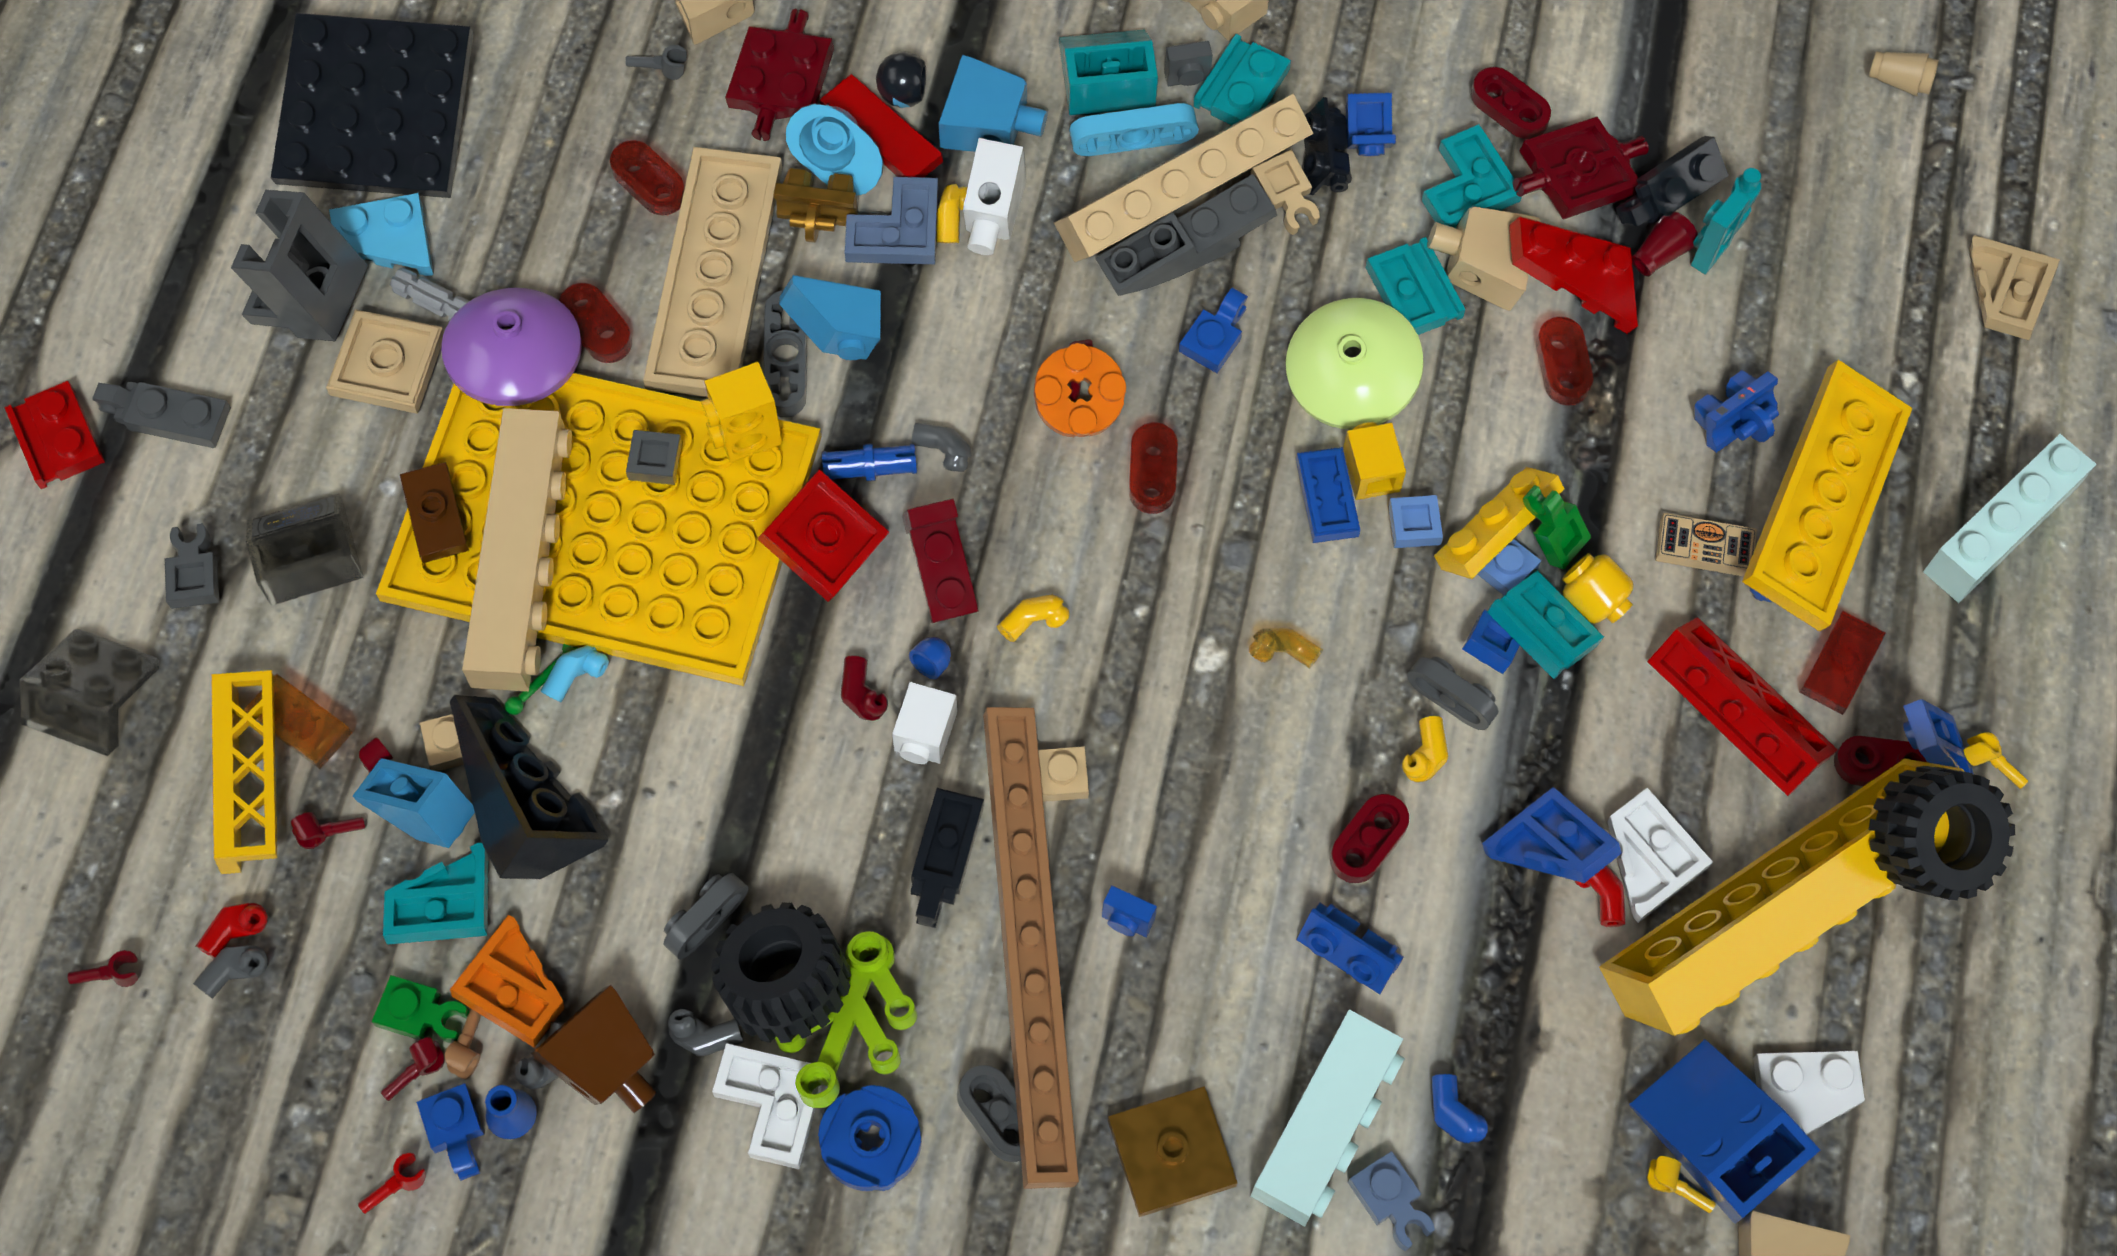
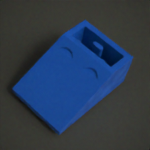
M1706 1039L1629 1104L1634 1112L1674 1157L1681 1162L1683 1167L1734 1224L1744 1218L1821 1151L1783 1108Z

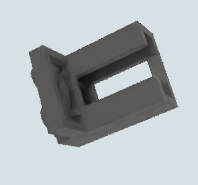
M266 189L255 213L279 239L274 240L265 261L247 244H241L231 269L252 289L242 316L252 325L289 328L297 338L335 342L368 265L304 192Z

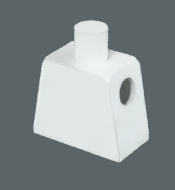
M983 138L978 139L963 207L966 230L970 232L967 248L974 253L992 255L997 238L1003 240L1011 238L1026 183L1022 146Z

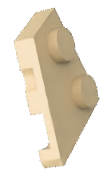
M1974 235L1969 251L1984 327L2030 340L2060 259Z

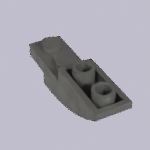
M1254 174L1179 218L1172 212L1095 258L1118 296L1138 292L1178 278L1241 246L1240 237L1276 217L1277 212Z

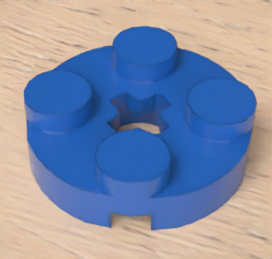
M876 1085L861 1087V1090L852 1091L847 1095L844 1093L836 1098L826 1109L818 1132L822 1159L831 1174L842 1184L860 1191H886L893 1188L897 1182L911 1172L918 1160L922 1145L919 1120L909 1102L894 1090ZM872 1125L879 1127V1137L884 1140L881 1147H872L870 1151L862 1150V1141L856 1138L857 1133L860 1130L868 1132Z

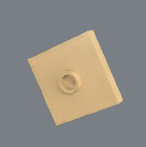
M355 309L326 387L329 395L418 414L442 346L443 327Z

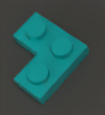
M1480 124L1441 140L1439 151L1456 178L1425 190L1423 193L1422 202L1435 222L1456 228L1462 217L1471 207L1500 211L1521 201L1522 197L1517 195L1518 190L1515 192L1513 188L1514 177Z

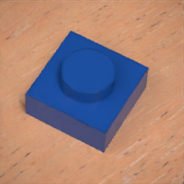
M1484 609L1476 620L1462 650L1504 674L1512 663L1520 645Z
M1111 885L1103 902L1102 917L1108 920L1107 924L1112 929L1123 935L1134 936L1137 933L1147 938L1155 921L1157 906Z

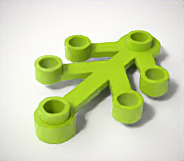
M867 931L859 933L849 942L845 952L846 961L850 966L851 976L847 978L850 984L849 993L846 996L840 997L844 1004L838 1013L831 1012L828 1016L830 1020L828 1024L832 1023L818 1061L805 1065L796 1076L795 1085L803 1103L809 1107H828L838 1097L840 1084L836 1073L855 1025L869 1048L868 1058L872 1068L877 1073H892L901 1063V1055L896 1043L886 1038L865 1001L871 982H873L886 1002L884 1010L888 1023L892 1028L905 1030L913 1026L917 1020V1011L913 1000L903 995L889 971L895 960L892 944L886 937L876 932ZM868 956H878L872 961L863 962ZM899 1008L909 1009L904 1016H893L894 1012ZM817 1025L811 1029V1032L813 1033L821 1029V1027ZM798 1034L792 1039V1042L780 1043L777 1037H775V1040L781 1051L795 1053L805 1046L807 1037L802 1039ZM888 1051L893 1053L888 1060H876L882 1052ZM824 1085L828 1087L821 1093L812 1094L813 1090L818 1086Z

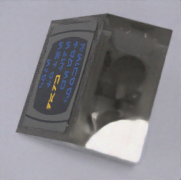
M340 493L250 519L247 522L246 544L255 579L271 606L364 578Z

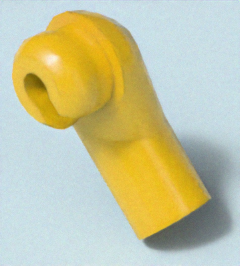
M951 184L944 188L937 209V243H959L960 210H963L968 187H958L957 184Z
M1429 716L1419 720L1422 745L1411 756L1407 754L1402 761L1403 772L1411 781L1425 782L1430 780L1448 760L1449 755L1443 719L1440 716Z

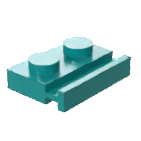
M1235 34L1195 95L1193 106L1197 109L1203 107L1211 111V116L1230 125L1266 107L1288 74L1291 65L1290 59L1254 42L1250 45L1242 41V36Z
M1426 237L1421 238L1419 243L1411 246L1405 244L1367 258L1365 267L1383 302L1400 312L1411 323L1418 335L1444 326L1446 321L1454 318L1457 320L1462 319L1466 310L1434 250L1427 248L1428 239Z
M1538 571L1509 590L1500 600H1495L1487 611L1553 679L1564 669H1568L1594 650L1604 638Z

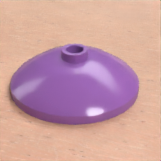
M504 288L482 294L461 307L451 318L445 329L441 351L445 369L450 379L466 395L491 405L518 406L541 400L562 387L572 376L579 363L582 342L580 330L573 314L559 300L544 292L533 289ZM512 327L511 329L503 330L504 328Z

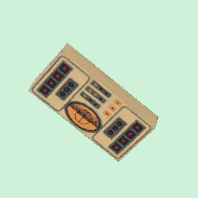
M1663 513L1660 519L1656 561L1744 577L1755 550L1757 529Z

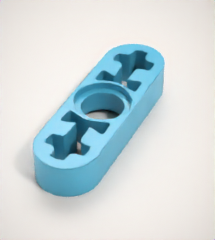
M1185 103L1085 116L1074 121L1069 128L1073 151L1080 156H1096L1181 144L1193 139L1199 131L1194 108Z

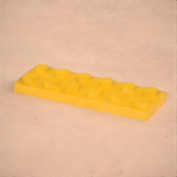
M1839 359L1828 366L1742 580L1744 584L1819 632L1829 627L1832 623L1913 409Z

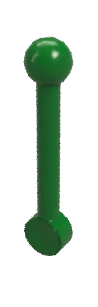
M563 644L562 654L575 650L578 647ZM559 657L530 683L529 692L522 691L518 696H511L506 700L505 710L509 714L518 715L522 712L524 702L545 683Z

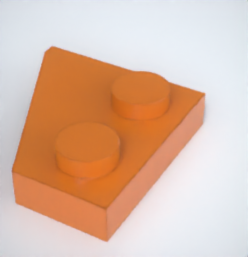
M510 915L505 918L450 988L454 999L534 1048L550 1028L551 1022H554L564 1010L562 997L553 982L548 979L543 971V965L523 937L516 919Z

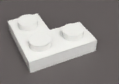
M726 1043L712 1093L717 1098L760 1107L748 1151L749 1157L800 1169L816 1108L809 1107L803 1103L797 1091L795 1080L798 1072L810 1063ZM822 1085L816 1087L812 1094L820 1093Z

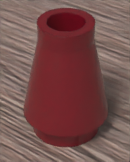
M1673 212L1669 216H1662L1642 246L1632 256L1633 265L1641 274L1650 277L1656 270L1693 249V242L1698 235L1696 228L1689 219L1679 212Z

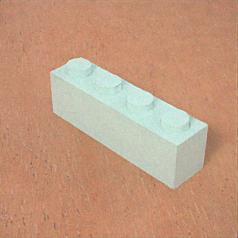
M2059 434L1939 549L1923 573L1955 601L1960 603L2080 486L2096 466V463L2063 435Z
M1348 1010L1260 1174L1250 1197L1304 1227L1311 1214L1322 1218L1335 1193L1334 1189L1327 1186L1335 1169L1343 1173L1346 1172L1359 1147L1350 1141L1359 1124L1367 1129L1369 1128L1382 1101L1373 1096L1381 1081L1392 1084L1405 1059L1397 1054L1403 1038Z

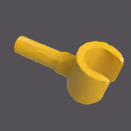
M1985 732L1967 739V743L1970 746L1964 748V755L1971 765L1978 766L1990 761L1996 769H1999L2019 789L2028 783V780L2002 755L1999 740L1993 733Z
M1659 1156L1657 1160H1651L1647 1176L1651 1188L1662 1192H1674L1707 1213L1712 1212L1716 1205L1714 1201L1689 1186L1688 1183L1678 1179L1681 1162L1667 1156Z

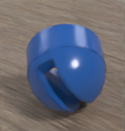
M938 637L923 639L909 652V659L913 666L922 675L930 679H937L950 663V647L944 640Z

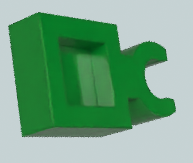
M390 975L371 1022L375 1027L417 1040L423 1039L427 1029L431 1028L434 1029L443 1041L452 1043L458 1040L459 1034L454 1030L446 1029V1021L454 1015L467 1018L469 1010L464 1004L457 1001H448L438 1005L441 997L438 989Z

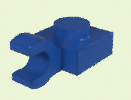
M1232 287L1223 299L1215 316L1203 309L1179 343V352L1218 374L1241 340L1242 331L1234 326L1246 311V306L1243 304L1248 296Z
M466 1083L417 1101L428 1141L434 1153L436 1154L447 1149L452 1169L455 1174H458L460 1181L480 1174L470 1140L484 1135L470 1089Z

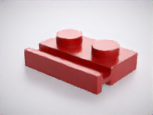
M69 381L24 399L25 403L14 408L12 405L4 407L32 476L40 489L48 487L46 483L59 478L62 481L105 463L76 392Z

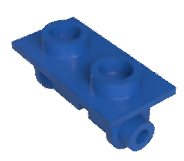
M1320 902L1315 909L1311 910L1296 940L1308 947L1316 955L1325 958L1352 976L1357 982L1366 985L1380 995L1404 956L1396 952L1398 949L1396 945L1390 944L1369 929L1362 939L1355 936L1354 933L1360 923L1335 908L1333 904L1327 907Z

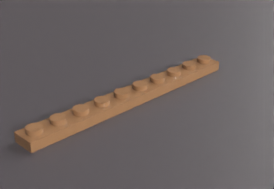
M987 707L983 718L1024 1189L1075 1187L1079 1179L1034 708Z

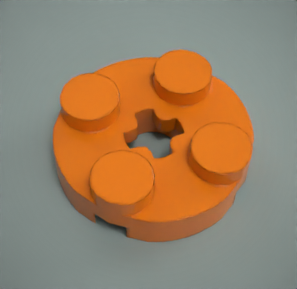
M1081 343L1071 344L1069 347L1052 353L1040 366L1034 385L1035 405L1040 418L1054 432L1066 437L1094 436L1104 432L1119 416L1124 405L1126 382L1117 363L1102 350ZM1072 381L1078 384L1082 381L1087 382L1090 385L1088 393L1092 396L1091 399L1087 402L1081 398L1076 402L1071 401L1069 396L1072 390L1068 384Z

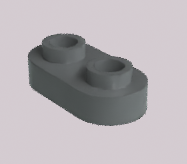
M1426 657L1419 658L1407 674L1409 682L1420 694L1472 728L1486 730L1498 715V707L1494 703L1496 699L1491 691L1480 684H1470L1455 674L1454 668L1439 657H1432L1431 659Z
M729 873L724 877L720 874L713 876L699 893L701 898L688 911L680 910L668 921L664 928V932L667 935L663 945L680 960L692 954L738 908L748 893V886L734 873Z
M980 1065L971 1068L962 1077L957 1090V1101L961 1110L998 1158L1008 1162L1021 1161L1020 1142L1011 1144L1005 1140L1003 1135L1008 1130L1015 1131L1019 1135L1014 1087L1006 1076L995 1067ZM984 1090L990 1095L991 1100L986 1103L979 1102L975 1099L973 1092Z

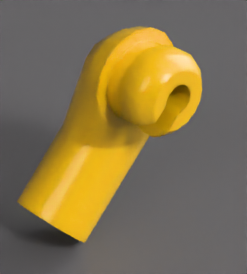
M1053 594L1022 600L997 625V628L1007 640L1015 642L1035 621L1045 620L1046 624L1051 628L1062 626L1069 618V610L1063 606L1064 600Z

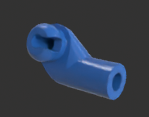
M1452 1074L1432 1076L1433 1112L1437 1126L1462 1143L1480 1142L1483 1140L1488 1132L1487 1121L1483 1116L1474 1113L1458 1101L1457 1076Z

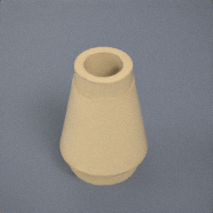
M1876 51L1869 77L1876 78L1914 96H1918V93L1929 95L1939 60L1929 58V53H1883Z

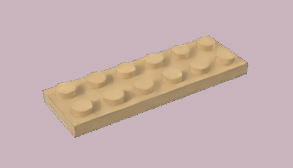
M693 147L643 379L645 389L708 397L705 380L743 367L776 202L773 194L775 184L780 182L783 167L781 157Z

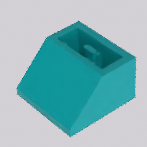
M1145 29L1059 37L1069 115L1132 110L1156 106L1158 74L1153 42Z

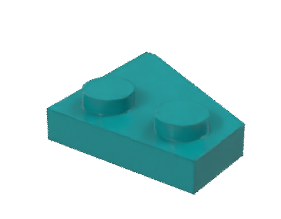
M482 842L470 846L472 853L446 867L443 862H440L424 870L418 878L405 880L384 892L383 937L387 945L487 936L489 856Z

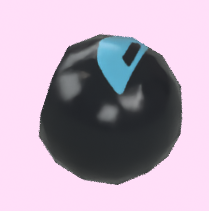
M906 51L895 52L886 57L879 65L876 74L877 90L881 97L890 105L899 108L913 107L923 100L926 86L925 62L916 54Z

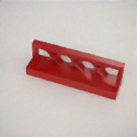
M1698 617L1675 629L1647 661L1787 796L1792 794L1815 769L1829 760L1838 750Z

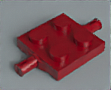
M796 8L792 9L785 30L748 27L725 96L728 108L746 110L757 115L751 134L760 141L761 138H763V141L770 139L776 119L789 118L800 108L817 104L834 52L832 38L803 34L809 15L802 9L799 10V13Z
M1598 116L1524 140L1519 152L1533 173L1515 178L1513 180L1514 191L1518 190L1517 195L1519 197L1537 190L1544 191L1563 220L1637 194L1635 187L1638 185V177L1631 168L1629 159L1646 155L1649 151L1647 141L1644 142L1645 138L1642 136L1624 143L1619 142L1608 133Z

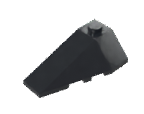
M454 695L452 697L450 705L481 842L499 878L542 879L606 845L608 838L590 804L580 793L573 794L572 796L556 779L560 774L558 768L551 761L543 763L527 746L530 737L495 698Z

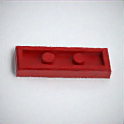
M852 74L820 99L821 105L840 107L848 111L856 119L858 126L878 146L883 164L897 177L924 178L943 162L942 153Z

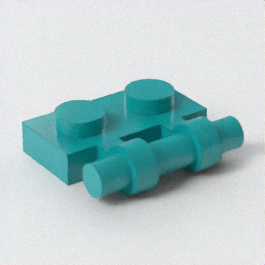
M1747 168L1742 175L1736 178L1728 199L1725 202L1717 199L1705 215L1703 223L1706 225L1693 242L1694 247L1698 250L1691 263L1692 267L1704 275L1708 273L1730 246L1734 235L1747 221L1751 212V205L1755 202L1761 190V173L1759 170Z

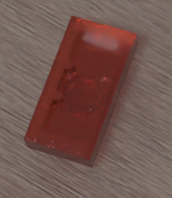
M1842 611L1799 693L1843 715L1851 703L1886 633Z

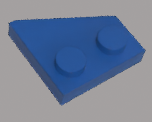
M1554 787L1482 843L1485 854L1491 859L1581 883L1587 882L1622 854L1620 844L1615 838Z

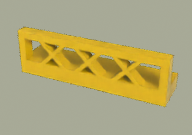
M272 670L211 674L214 860L221 874L241 873V861L278 858L274 675ZM262 685V700L246 713L239 707L237 687ZM262 713H263V726H262L259 722L256 721V719H257ZM251 726L263 736V745L248 759L239 752V736ZM262 759L264 762V771H262L259 767L256 766ZM251 771L264 782V791L248 805L240 798V781ZM263 805L265 818L257 812ZM252 817L265 828V845L241 847V827Z

